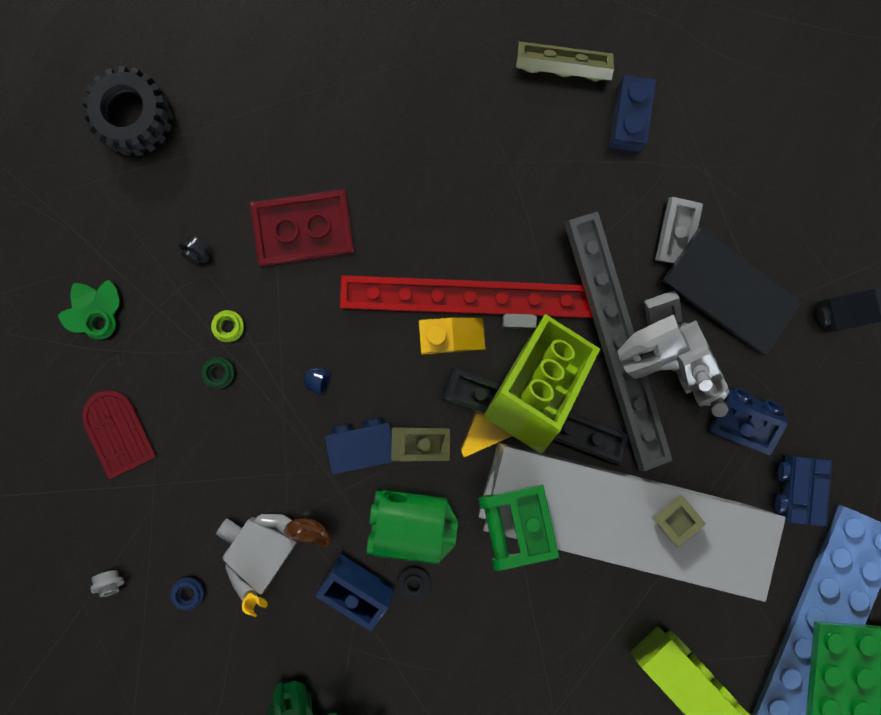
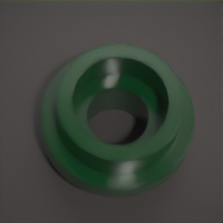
M213 357L207 360L201 371L204 383L213 389H223L229 386L234 379L235 373L231 362L222 357ZM217 367H221L224 371L221 379H216L213 375Z

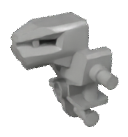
M673 314L635 332L618 350L619 361L625 371L633 378H643L658 370H673L677 373L686 394L693 392L699 406H711L712 414L716 417H723L728 413V406L724 402L730 392L728 385L696 320L689 324H678Z

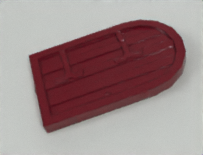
M105 390L94 394L88 399L83 407L82 420L86 433L108 479H112L128 470H133L137 466L157 457L136 413L135 407L125 395L117 391Z

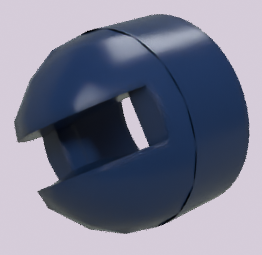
M313 368L307 371L304 376L305 387L319 395H323L326 392L330 382V371L323 368Z

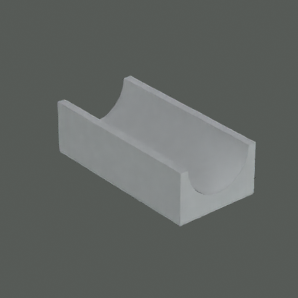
M501 442L496 443L483 496L543 484L558 550L766 602L786 517L744 503L545 453L540 454L537 451ZM680 494L693 507L706 525L678 548L670 541L652 517ZM510 505L499 506L505 536L517 539ZM480 509L478 517L485 519L483 530L489 532L485 510Z

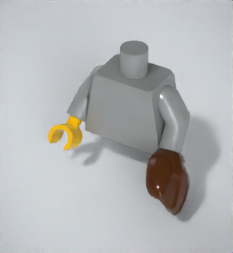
M261 514L256 518L251 517L242 528L226 518L216 532L217 536L231 544L223 556V560L226 562L225 569L234 590L242 601L243 612L253 617H257V614L254 612L256 603L263 608H266L268 605L265 599L257 596V593L262 595L298 541L327 547L331 540L328 531L317 521L305 518L291 520L283 514Z

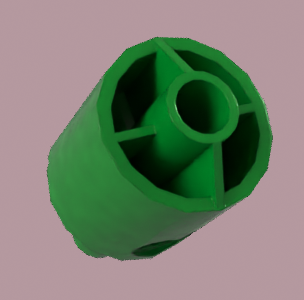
M386 490L376 491L375 501L372 504L370 514L372 531L368 538L367 554L377 557L440 564V561L456 545L458 519L448 503V498Z

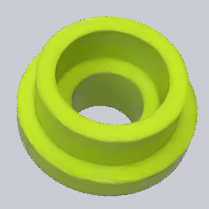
M221 311L212 320V333L220 341L234 342L243 334V319L234 311ZM226 321H232L234 328L231 332L226 333L223 325Z

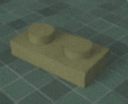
M392 428L391 461H450V429Z

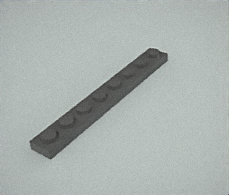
M597 211L565 221L566 231L638 469L640 471H647L673 461L648 376L638 379L633 378L625 371L619 361L618 350L634 334V330L599 213Z

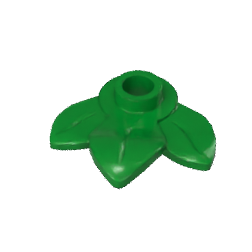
M110 280L101 284L98 290L85 284L73 283L70 294L72 308L58 314L62 325L73 333L85 332L93 339L103 340L110 337L116 328L114 314L120 305V297L116 286ZM103 318L105 326L98 330L96 328V321Z

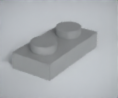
M677 197L668 198L655 261L672 265L675 263L698 229L703 207L702 203Z

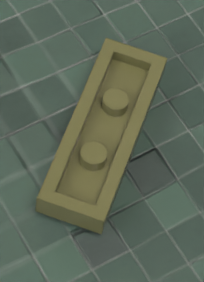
M519 41L516 68L523 69L529 73L542 71L555 73L560 77L573 75L586 77L592 81H612L614 55L613 53Z

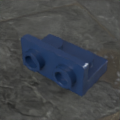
M739 388L729 389L730 392L724 400L729 409L728 413L723 417L714 416L709 426L710 432L771 456L788 425L785 411L774 401L765 400L763 402L753 398L745 390Z

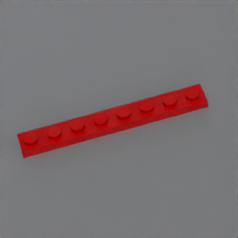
M341 275V309L486 315L528 314L537 317H543L547 314L550 317L593 319L583 285Z

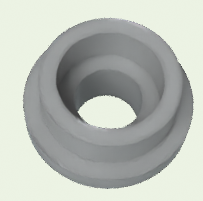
M117 570L98 574L91 578L93 585L90 586L91 593H99V597L113 595L119 592L118 587L124 584L123 577H119Z

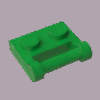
M543 484L478 498L480 509L485 510L495 558L491 559L494 571L559 558ZM510 505L520 553L509 554L499 510V506Z

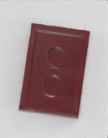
M345 189L250 202L259 267L355 253Z

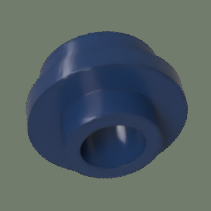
M182 578L171 589L172 603L183 611L197 608L204 598V589L201 583L194 578ZM184 588H189L193 591L192 599L184 597Z

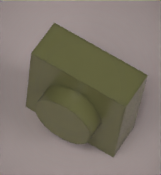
M680 494L652 517L670 541L678 548L706 525L693 507Z

